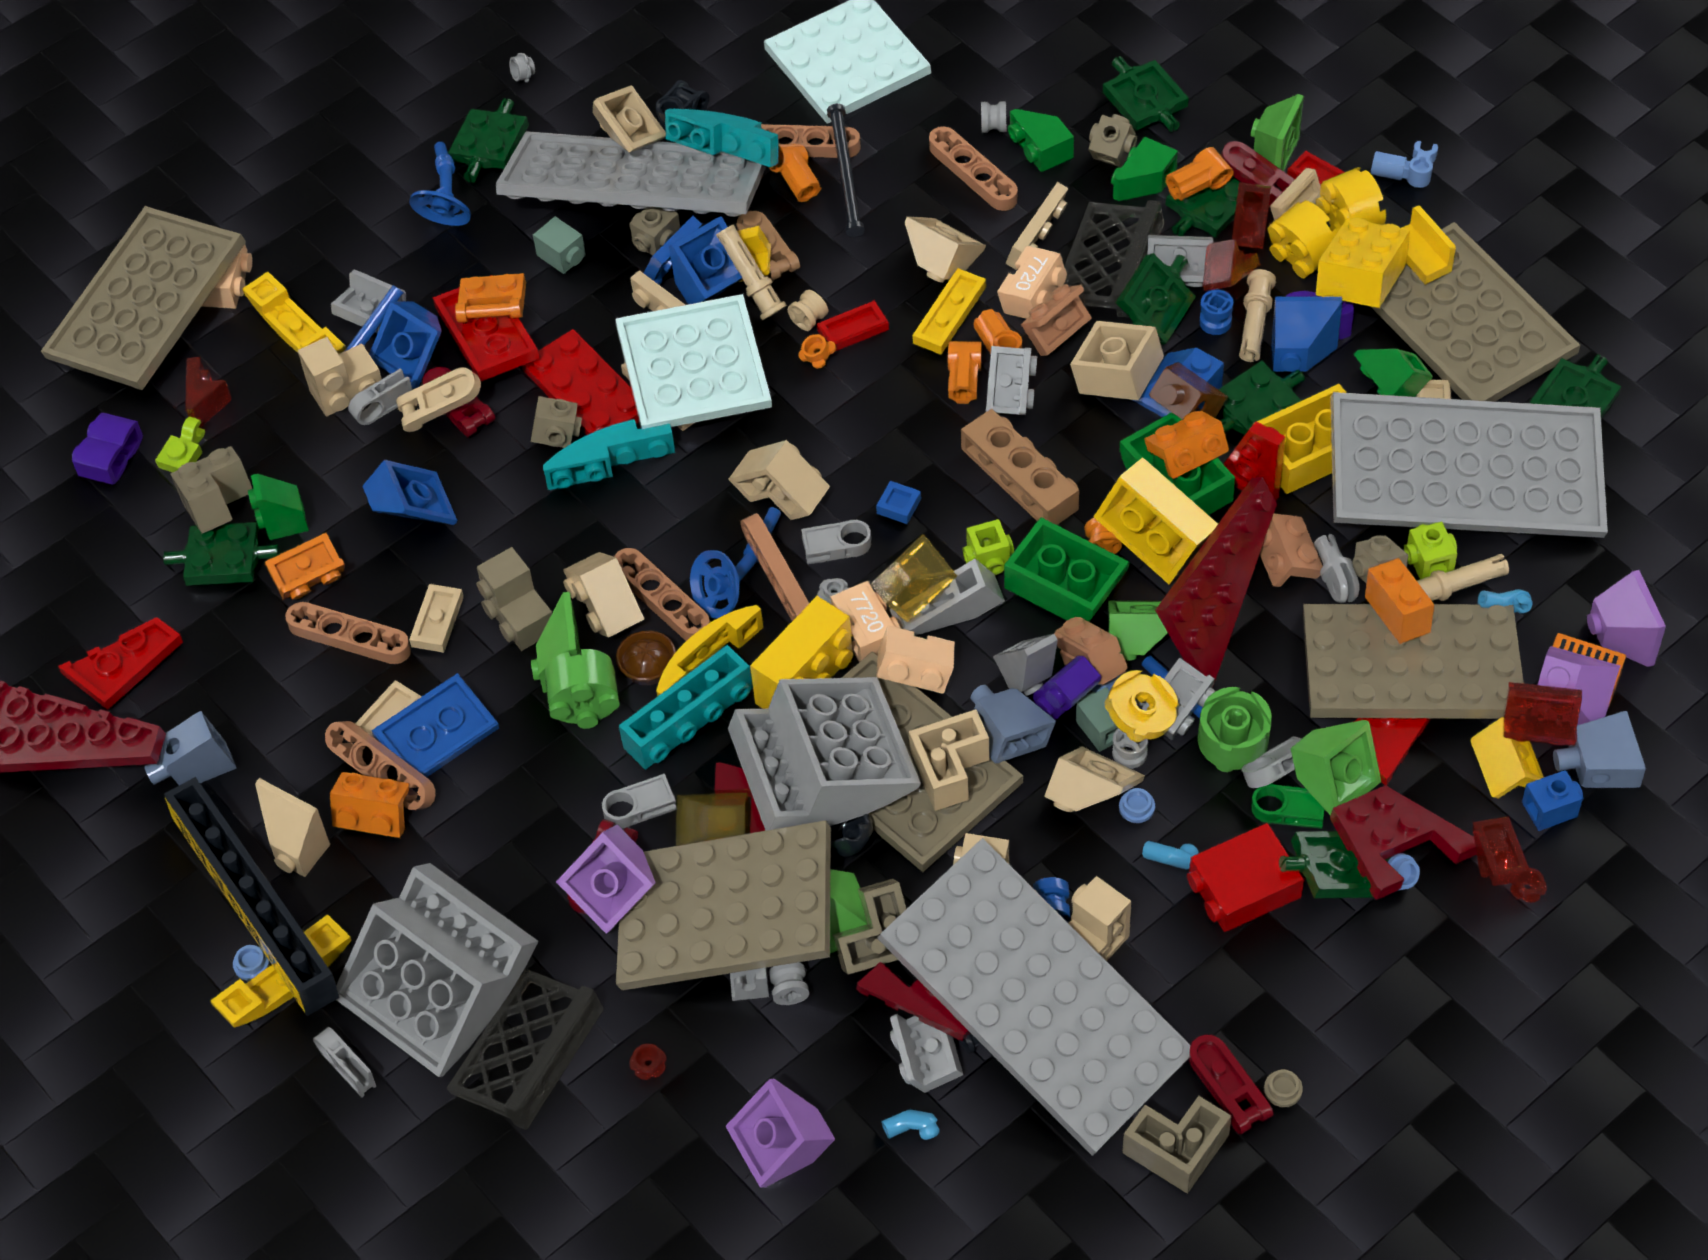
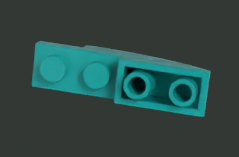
M692 109L665 110L667 140L711 155L722 151L768 167L778 164V134L761 129V122L712 111Z
M635 419L611 425L580 438L559 451L543 465L548 490L567 488L571 485L590 481H600L604 478L613 477L611 466L629 464L633 461L652 457L658 458L675 453L670 423L646 429H637Z

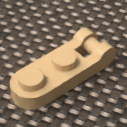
M458 368L399 396L396 399L398 410L403 413V418L401 419L403 430L407 432L419 430L422 424L473 400L481 388V381L478 375L468 368ZM417 404H419L420 409L415 411Z

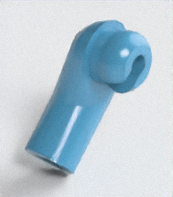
M1521 589L1500 594L1481 591L1478 597V605L1481 608H1489L1493 605H1513L1514 613H1527L1533 605L1531 595Z
M1147 841L1143 847L1142 854L1146 859L1186 870L1190 868V857L1199 854V851L1191 844H1183L1178 849Z
M909 1109L881 1121L888 1138H892L910 1129L919 1130L921 1138L928 1140L936 1137L940 1132L936 1124L938 1119L935 1115L923 1111Z

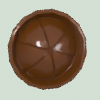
M640 631L631 634L621 642L617 649L616 662L619 670L632 682L639 685H653L659 683L662 673L676 653L673 642L665 634L656 631Z

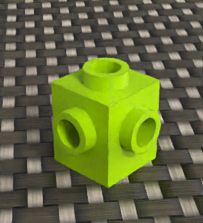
M997 519L966 528L967 546L962 548L966 564L976 559L995 575L1003 572L1004 564L1008 561L1010 555L1014 553V547L1010 535H1005L1000 520Z
M1442 521L1430 525L1422 524L1409 530L1408 542L1404 545V551L1408 554V564L1414 565L1420 579L1429 577L1436 570L1446 573L1455 569L1457 558L1456 540L1452 533H1447Z

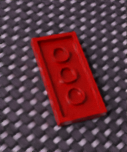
M460 287L433 297L436 310L480 381L495 377L498 374L540 358L536 345L519 318H512L511 315L471 318L468 322L458 323L455 306L458 303Z
M574 329L538 351L539 359L522 366V370L549 398L578 403L576 416L582 417L580 430L585 435L635 419L636 424L640 422L632 388Z

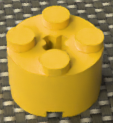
M1357 167L1322 182L1320 197L1316 198L1315 202L1330 218L1328 222L1331 231L1334 229L1339 231L1347 218H1363L1370 223L1385 224L1386 209L1380 211L1378 203L1383 200V196L1377 182L1367 170L1360 172L1361 167Z
M1307 200L1301 203L1299 201L1267 228L1273 243L1270 246V252L1280 262L1286 259L1292 264L1293 270L1299 277L1306 278L1318 269L1319 259L1338 230H1330L1326 224L1330 218L1317 205Z

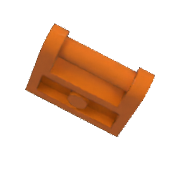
M524 273L461 278L458 303L455 306L457 322H468L471 318L511 315L512 318H522L526 289Z

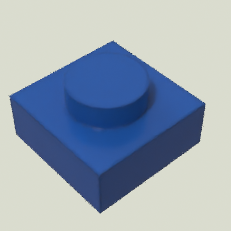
M890 481L876 505L877 514L908 524L921 500V491Z

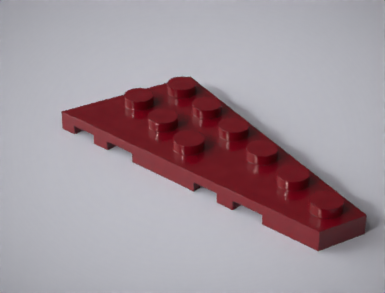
M1263 477L1251 478L1155 609L1183 660L1206 677L1210 675L1215 680L1277 506Z
M0 681V772L158 763L166 733L160 726L129 717L125 719L119 718L105 710L100 709L98 712L89 709L84 704L46 693L39 695L32 693L28 688L21 686L15 688L8 686L4 681Z

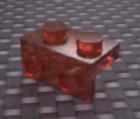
M1509 682L1503 713V737L1516 741H1537L1553 745H1576L1582 690Z

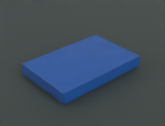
M457 673L371 731L377 741L422 775L428 777L498 730L499 724Z

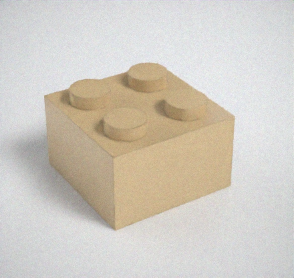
M1096 321L1070 365L1079 394L1139 400L1164 355L1156 327Z

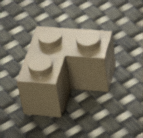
M231 446L226 449H217L210 453L208 457L195 463H186L177 471L170 473L184 507L202 534L233 520L226 504L248 495V490L252 489L243 464Z
M510 547L477 566L480 581L476 584L485 599L481 604L491 620L496 617L500 623L499 628L504 638L509 643L514 641L518 648L523 651L538 642L552 615V611L535 591L530 569L513 547Z
M890 879L859 888L858 892L867 924L832 934L841 968L845 973L851 974L872 968L879 962L885 964L898 960L878 940V936L906 910L898 881Z
M1198 1096L1177 1125L1152 1108L1144 1105L1124 1133L1123 1154L1188 1194L1229 1136L1231 1115Z

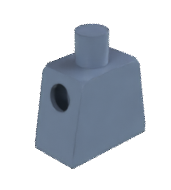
M980 685L972 692L970 698L975 703L974 710H977L988 734L989 757L995 764L1046 747L1056 721L1018 689L1011 688L994 694L987 685Z
M202 711L168 731L158 763L144 766L150 781L154 785L170 776L178 785L194 777L197 778L199 783H202L237 768L226 741Z
M1627 711L1574 727L1569 741V748L1553 751L1556 770L1576 769L1580 785L1585 788H1637L1641 786L1646 770Z

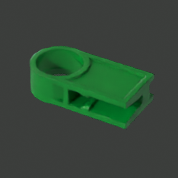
M1269 784L1259 787L1254 791L1251 804L1252 813L1261 822L1322 829L1324 808L1306 788ZM1264 796H1273L1278 798L1283 806L1276 811H1266L1259 807L1257 801Z

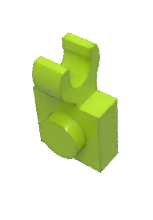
M189 416L182 426L180 438L173 435L170 436L155 459L158 468L175 472L186 463L197 462L202 454L198 443L205 434L204 429L198 428L201 420Z

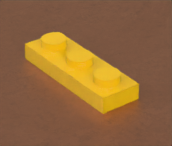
M957 268L912 335L913 344L942 355L949 341L952 340L985 290L986 279Z

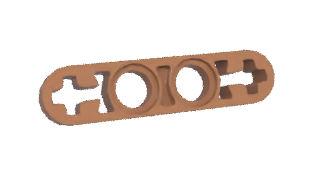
M761 124V129L778 134V140L782 137H789L793 139L789 144L803 145L808 152V157L837 158L832 126ZM845 127L847 141H849V156L851 158L856 156L861 149L860 134L854 128ZM813 138H820L824 141L819 145L808 143Z
M945 126L937 127L930 132V152L993 208L1001 211L1010 210L1016 206L1018 201L1016 184L957 132ZM959 156H968L969 158H971V160L967 163H958L957 161H955V159ZM982 173L991 176L987 181H980L975 177Z
M757 513L740 521L742 531L785 610L793 621L809 602L763 520Z
M625 548L614 555L632 592L684 640L687 641L697 631L710 623L708 614L641 552L633 548ZM623 564H635V569L638 574L635 575V571L630 566L627 565L623 567ZM648 580H656L660 583L655 590L648 591L642 588V584ZM670 600H678L682 603V606L675 611L664 609L665 603ZM688 615L689 621H691L694 625H699L701 623V627L699 629L695 626L689 628V623L686 616Z
M307 602L293 604L288 608L285 615L292 634L389 664L402 663L407 660L411 653L408 636L399 629ZM331 623L342 625L341 629L334 634L324 632L325 627ZM362 632L372 634V638L368 642L358 643L355 641V637ZM396 643H400L401 647L394 646L396 645Z
M351 721L334 722L328 726L325 733L327 747L362 775L388 779L387 770L390 765L396 768L398 772L397 781L409 784V792L403 801L405 808L418 810L426 809L432 805L436 796L433 783L411 765ZM343 738L348 742H355L354 745L352 743H342ZM366 746L373 753L370 765H367L362 758V753ZM419 787L417 793L411 788ZM417 795L421 796L420 800H416Z

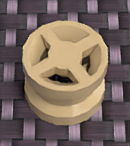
M812 290L804 291L800 296V300L791 303L787 309L791 320L805 331L811 330L815 326L816 320L824 318L829 312L826 302Z

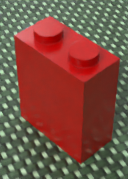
M1268 823L1190 857L1189 873H1187V880L1191 889L1195 893L1200 892L1205 900V909L1209 918L1213 922L1218 921L1224 932L1301 898L1304 879L1299 871L1282 872L1280 870V857L1289 856Z

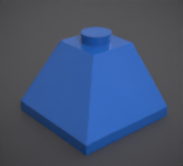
M721 216L669 245L674 281L688 305L709 301L743 279L716 234L727 228Z
M1275 297L1271 343L1273 372H1294L1296 370L1306 372L1337 349L1342 297Z
M390 301L369 353L375 364L390 374L401 368L404 377L408 376L410 378L412 388H418L442 332L437 316L415 302Z
M1198 348L1168 353L1162 359L1140 399L1133 401L1164 417L1171 413V411L1152 399L1149 394L1167 366L1179 362L1215 388L1220 389L1222 387L1224 362ZM1205 401L1199 404V409L1203 408Z
M384 460L362 486L372 511L454 525L458 521L435 471Z

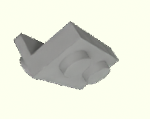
M1148 235L1147 255L1154 253L1168 266H1171L1176 255L1179 254L1185 256L1184 260H1188V264L1180 274L1185 285L1200 287L1204 286V282H1211L1213 237Z
M353 270L349 274L350 287L331 303L332 314L363 327L392 285L360 271ZM400 289L404 293L398 301H406V292Z
M991 346L986 412L993 409L996 413L1026 415V408L1033 409L1034 389H1028L1029 375L1036 376L1037 356H1031V348Z
M1181 658L1177 660L1164 678L1173 688L1178 699L1176 720L1164 734L1170 740H1173L1178 733L1181 736L1186 734L1195 721L1191 717L1192 713L1198 705L1203 708L1206 699L1216 692L1212 689L1215 678L1210 675L1206 677ZM1147 702L1142 707V710L1147 711V708L1149 707V704Z
M898 1014L890 1017L893 1030L890 1031L891 1040L900 1053L902 1063L899 1064V1069L907 1084H912L926 1093L964 1075L952 1036L918 1021L919 1017L917 1016L907 1020Z

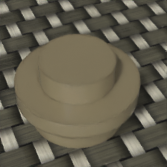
M1285 1069L1275 1071L1265 1081V1096L1276 1106L1290 1107L1296 1104L1302 1096V1082L1292 1071Z

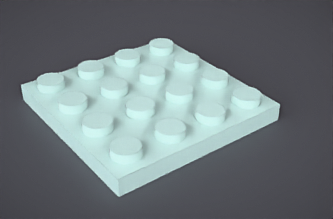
M849 0L764 40L765 50L827 124L831 122V119L827 116V108L832 104L844 105L846 114L931 74L929 62L874 0Z
M743 294L616 319L619 340L642 429L669 423L671 427L772 407L771 396Z

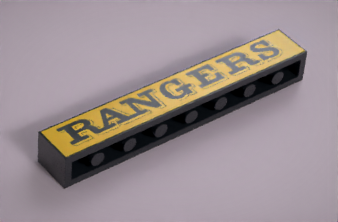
M194 777L164 793L172 819L305 1014L308 1016L340 998L332 972L197 778Z

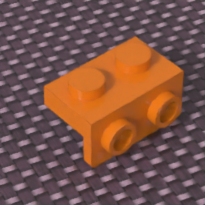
M1203 411L1191 412L1183 420L1173 425L1160 427L1155 431V434L1144 438L1147 450L1164 460L1168 476L1171 478H1176L1229 451L1222 422Z
M327 533L265 561V566L283 600L289 597L292 600L299 599L311 592L309 587L320 582L323 585H328L341 578L340 573L345 569V564L342 558H339Z
M341 773L330 792L332 826L400 838L405 830L403 801L409 792V784L357 773Z

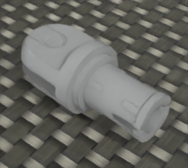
M1323 535L1314 542V546L1323 562V567L1320 570L1322 580L1326 583L1332 598L1336 602H1353L1359 595L1360 587L1352 560L1342 556L1334 535H1328L1330 542H1328L1326 535Z

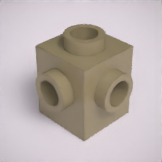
M1113 114L1112 117L1102 115L1099 123L1093 125L1089 136L1091 144L1088 149L1093 159L1122 168L1127 154L1132 147L1136 146L1137 142L1136 133L1127 118Z
M647 207L642 212L637 213L630 222L632 242L635 247L642 252L654 255L680 229L678 213L675 211H665L660 207Z
M538 396L531 442L562 448L570 445L572 436L579 437L582 417L576 416L578 403Z
M1386 535L1374 536L1369 540L1356 542L1355 557L1352 562L1356 575L1367 583L1369 568L1397 558L1407 568L1408 554Z

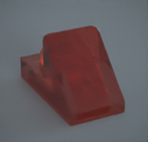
M1239 182L1231 245L1263 249L1268 213L1271 205L1272 186Z
M1233 239L1210 243L1206 250L1202 284L1204 291L1235 285L1260 265L1257 253L1244 255L1243 251H1239L1237 242Z
M200 357L187 358L186 412L188 417L201 420V424L198 427L200 428L231 401V395L226 381H211L209 369L204 370Z
M1509 816L1473 822L1474 840L1481 877H1490L1493 886L1529 880L1530 869Z

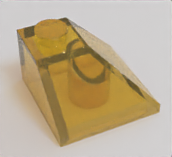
M922 534L871 582V585L882 600L908 623L958 575L928 538Z
M748 793L677 795L676 846L748 834Z

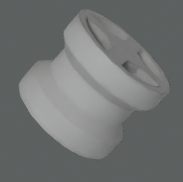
M1000 101L997 105L981 102L982 133H988L992 129L1006 132V101Z
M1119 728L1116 729L1113 734L1112 756L1114 761L1130 769L1144 764L1147 759L1148 739L1134 742L1127 737L1126 733ZM1124 747L1132 748L1133 751L1124 749Z
M797 962L770 968L768 973L770 982L775 986L772 990L773 1001L776 1004L793 1005L808 998L809 989L808 985L803 982L806 974L802 963Z

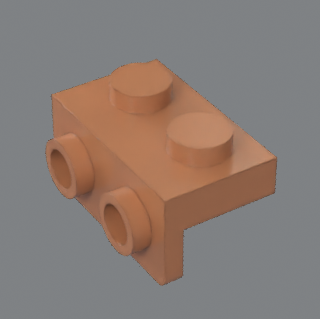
M1064 284L1051 293L1053 298L1047 303H1041L1029 311L1030 317L1021 324L1041 356L1049 355L1092 319L1079 298V295L1084 292L1082 285L1069 287L1068 284Z
M1273 514L1260 551V556L1272 585L1281 587L1290 576L1317 579L1320 576V570L1323 565L1302 517Z

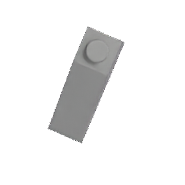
M973 559L891 608L890 612L892 617L894 616L898 621L901 629L913 631L914 636L977 618L1005 600L995 574L978 560Z
M1055 634L1021 641L993 656L1009 689H1018L1027 696L1037 691L1043 685V680L1052 676L1058 641Z

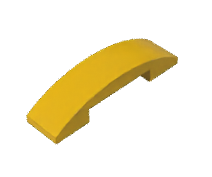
M266 272L242 288L243 293L265 321L296 352L325 337H328L338 354L346 350L345 345L327 327L321 329L289 298L287 289L269 272Z
M754 605L735 610L710 622L692 635L677 650L664 669L656 690L657 697L713 656L729 641L740 649L763 629L761 608Z
M328 914L304 931V934L327 967L336 960L351 942V937ZM270 965L246 984L239 979L211 1000V1004L235 1028L268 1014L294 996L273 965Z

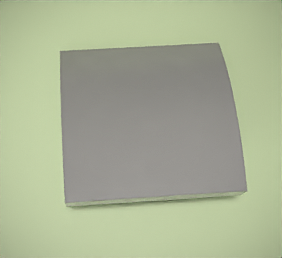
M877 677L780 679L768 708L735 709L728 727L765 831L825 820L829 826L836 825L882 808L916 790L921 784Z
M431 863L414 866L399 898L372 905L336 985L340 997L336 1000L435 1075L442 1077L470 1048L500 1009L518 981L539 941Z

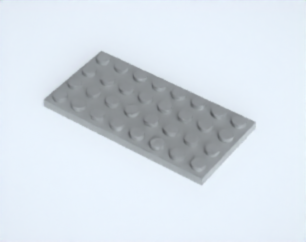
M526 131L496 182L497 195H507L511 199L534 197L541 201L559 199L568 200L574 204L597 202L603 206L622 204L631 205V207L636 209L660 207L665 211L685 209L693 210L699 214L723 212L728 216H739L747 214L766 166L722 151L711 155L679 143L654 142L629 153L611 138Z
M1333 392L1330 398L1334 523L1417 527L1422 524L1430 525L1442 521L1445 529L1600 538H1604L1608 533L1600 408Z
M983 838L878 936V940L1092 1156L1189 1058L1191 1045Z

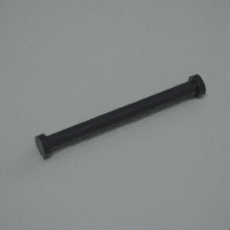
M836 103L827 108V116L832 122L848 223L845 226L847 236L858 237L865 232L864 224L860 222L843 118L846 115L844 105Z

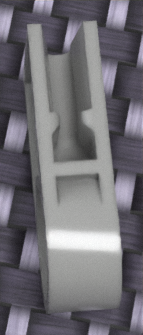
M400 368L356 394L350 401L348 411L361 425H369L397 408L396 399L399 396L412 390L410 378L408 376L404 377L403 371ZM370 404V406L367 409L362 411L367 405Z
M849 520L801 529L807 564L864 555L871 547V530L866 523L860 520ZM852 532H858L866 536L865 540L858 544H849L842 539Z
M1293 736L1265 752L1255 761L1244 765L1242 772L1247 785L1250 788L1263 787L1295 770L1290 748L1299 742L1301 738Z
M665 774L608 793L602 802L604 819L615 822L621 829L677 810ZM624 801L633 805V809L625 816L617 817L608 813L609 808L616 802Z
M327 1027L313 1038L315 1045L322 1055L361 1097L365 1096L364 1093L368 1089L376 1087L371 1070L333 1029Z

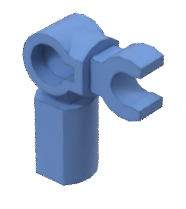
M1417 141L1414 145L1411 161H1407V157L1376 151L1371 175L1401 181L1402 178H1406L1408 183L1414 187H1425L1431 180L1433 162L1436 160L1438 145L1433 144L1432 150L1424 151L1420 148L1421 141Z

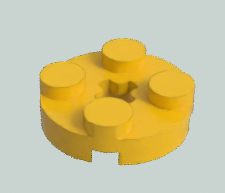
M1138 670L1129 671L1121 675L1111 687L1105 700V708L1114 724L1134 742H1141L1144 739H1155L1164 735L1176 720V707L1178 706L1177 695L1166 680L1155 674L1152 677L1141 674L1142 671ZM1135 699L1141 703L1146 701L1149 704L1147 711L1140 709L1136 705Z

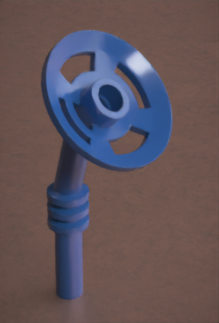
M437 142L434 146L436 154L435 166L437 173L440 175V189L436 191L423 190L414 192L409 200L410 206L419 215L433 222L449 226L465 225L470 221L471 212L452 193V174L455 171L453 158L448 154L446 144L444 142ZM460 210L463 211L462 214L454 215V214L458 213Z
M774 507L769 508L763 520L770 534L773 532L781 516L780 510ZM749 543L743 552L744 557L736 566L733 565L728 556L718 550L704 551L695 559L690 573L691 593L695 603L710 618H719L733 611L739 597V582L759 562ZM716 558L721 560L722 566L711 568L707 563ZM702 575L704 576V586H705L706 593H707V595H708L707 598H706V596H705V594H704V591H703ZM728 599L729 604L725 608L718 609L715 607L718 600Z

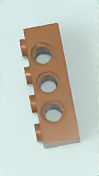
M990 409L961 429L962 450L1036 521L1042 517L1058 525L1078 511L1079 488L1071 478H1065L1057 470L1053 461L1048 457L1044 458L1027 437H1022L1017 433L1006 417H1000L993 409Z

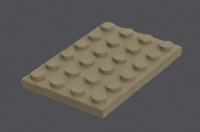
M145 206L42 348V354L46 359L143 390L246 243L245 239L236 232Z
M1455 222L1441 229L1456 246L1452 272L1424 284L1406 264L1380 308L1372 307L1442 380H1448L1450 388L1462 400L1495 402L1554 368L1561 358L1567 360L1579 353L1580 344Z
M1303 604L1310 718L1500 719L1504 717L1507 719H1526L1527 704L1513 605H1493L1489 608H1481L1480 605L1434 604L1431 633L1400 644L1370 604Z
M872 651L842 678L876 677L878 656ZM878 678L909 755V731L952 717L918 688ZM910 755L921 782L919 788L868 814L873 821V830L924 872L1023 783V775L1008 762L1002 761L995 764L989 757V761L964 769L968 777L969 800L935 811Z
M827 821L643 852L656 884L619 921L616 985L621 990H628L830 957L831 827Z

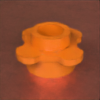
M819 334L811 335L803 341L799 358L803 362L808 361L812 363L816 369L822 368L829 355L836 351V345L832 341L827 342Z

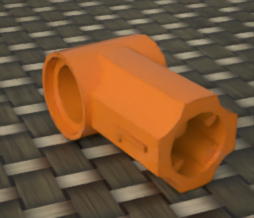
M778 144V164L769 167V169L782 174L799 202H807L812 197L817 196L822 188L808 166V152L806 148L801 144Z
M1208 147L1197 154L1192 163L1166 176V184L1169 193L1175 200H1183L1207 187H1210L1212 190L1221 188L1229 182L1234 172L1214 147Z
M993 309L982 311L978 318L974 319V329L990 354L991 346L1022 348V337L1017 332L1010 330L999 312H995Z
M949 341L948 370H950L948 391L949 398L956 401L957 404H969L970 401L977 399L978 371H981L982 342Z

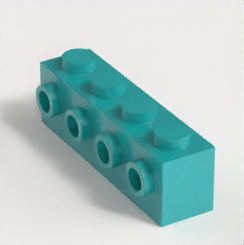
M726 645L621 723L619 730L623 748L645 770L652 764L663 761L672 749L680 743H685L692 739L700 728L708 722H714L722 715L725 709L748 696L753 689L750 666Z

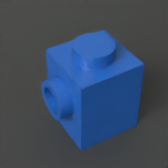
M1564 770L1526 784L1522 804L1537 830L1541 831L1578 817L1583 801V792L1580 785L1576 781L1572 782L1567 771Z

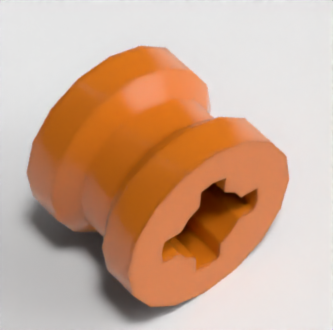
M1095 518L1090 519L1085 524V534L1090 539L1089 542L1113 554L1120 551L1122 542Z

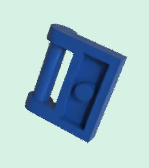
M692 216L652 256L644 274L658 285H661L662 278L672 269L669 245L699 229L702 224Z

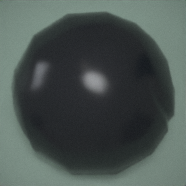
M869 814L830 826L831 853L840 857H849L865 847L873 833V821Z

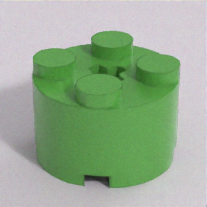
M581 649V655L570 656L569 652H565L554 657L546 665L545 682L551 718L577 724L582 729H590L598 724V720L607 717L619 707L620 702L615 670L612 660L607 654L593 649Z
M1238 687L1220 689L1206 699L1200 713L1198 745L1205 758L1213 763L1218 770L1222 772L1240 770L1244 765L1255 761L1267 752L1272 714L1266 701L1259 694L1252 691L1251 694L1243 692Z

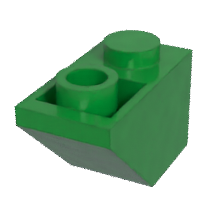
M1019 109L1010 111V125L1008 126L1010 138L1013 142L1019 143L1024 150L1027 160L1030 163L1034 162L1041 172L1074 158V136L1059 117Z
M1144 137L1137 147H1132L1127 161L1122 168L1118 167L1114 171L1111 179V184L1114 185L1113 199L1122 201L1161 193L1167 186L1166 176L1177 170L1178 150Z
M1399 349L1357 350L1354 354L1361 364L1360 369L1363 374L1372 379L1379 387L1377 389L1379 395L1415 397L1433 378L1432 374L1414 353Z
M261 474L251 475L254 489L248 490L252 509H255L259 529L266 528L269 540L309 531L297 485Z

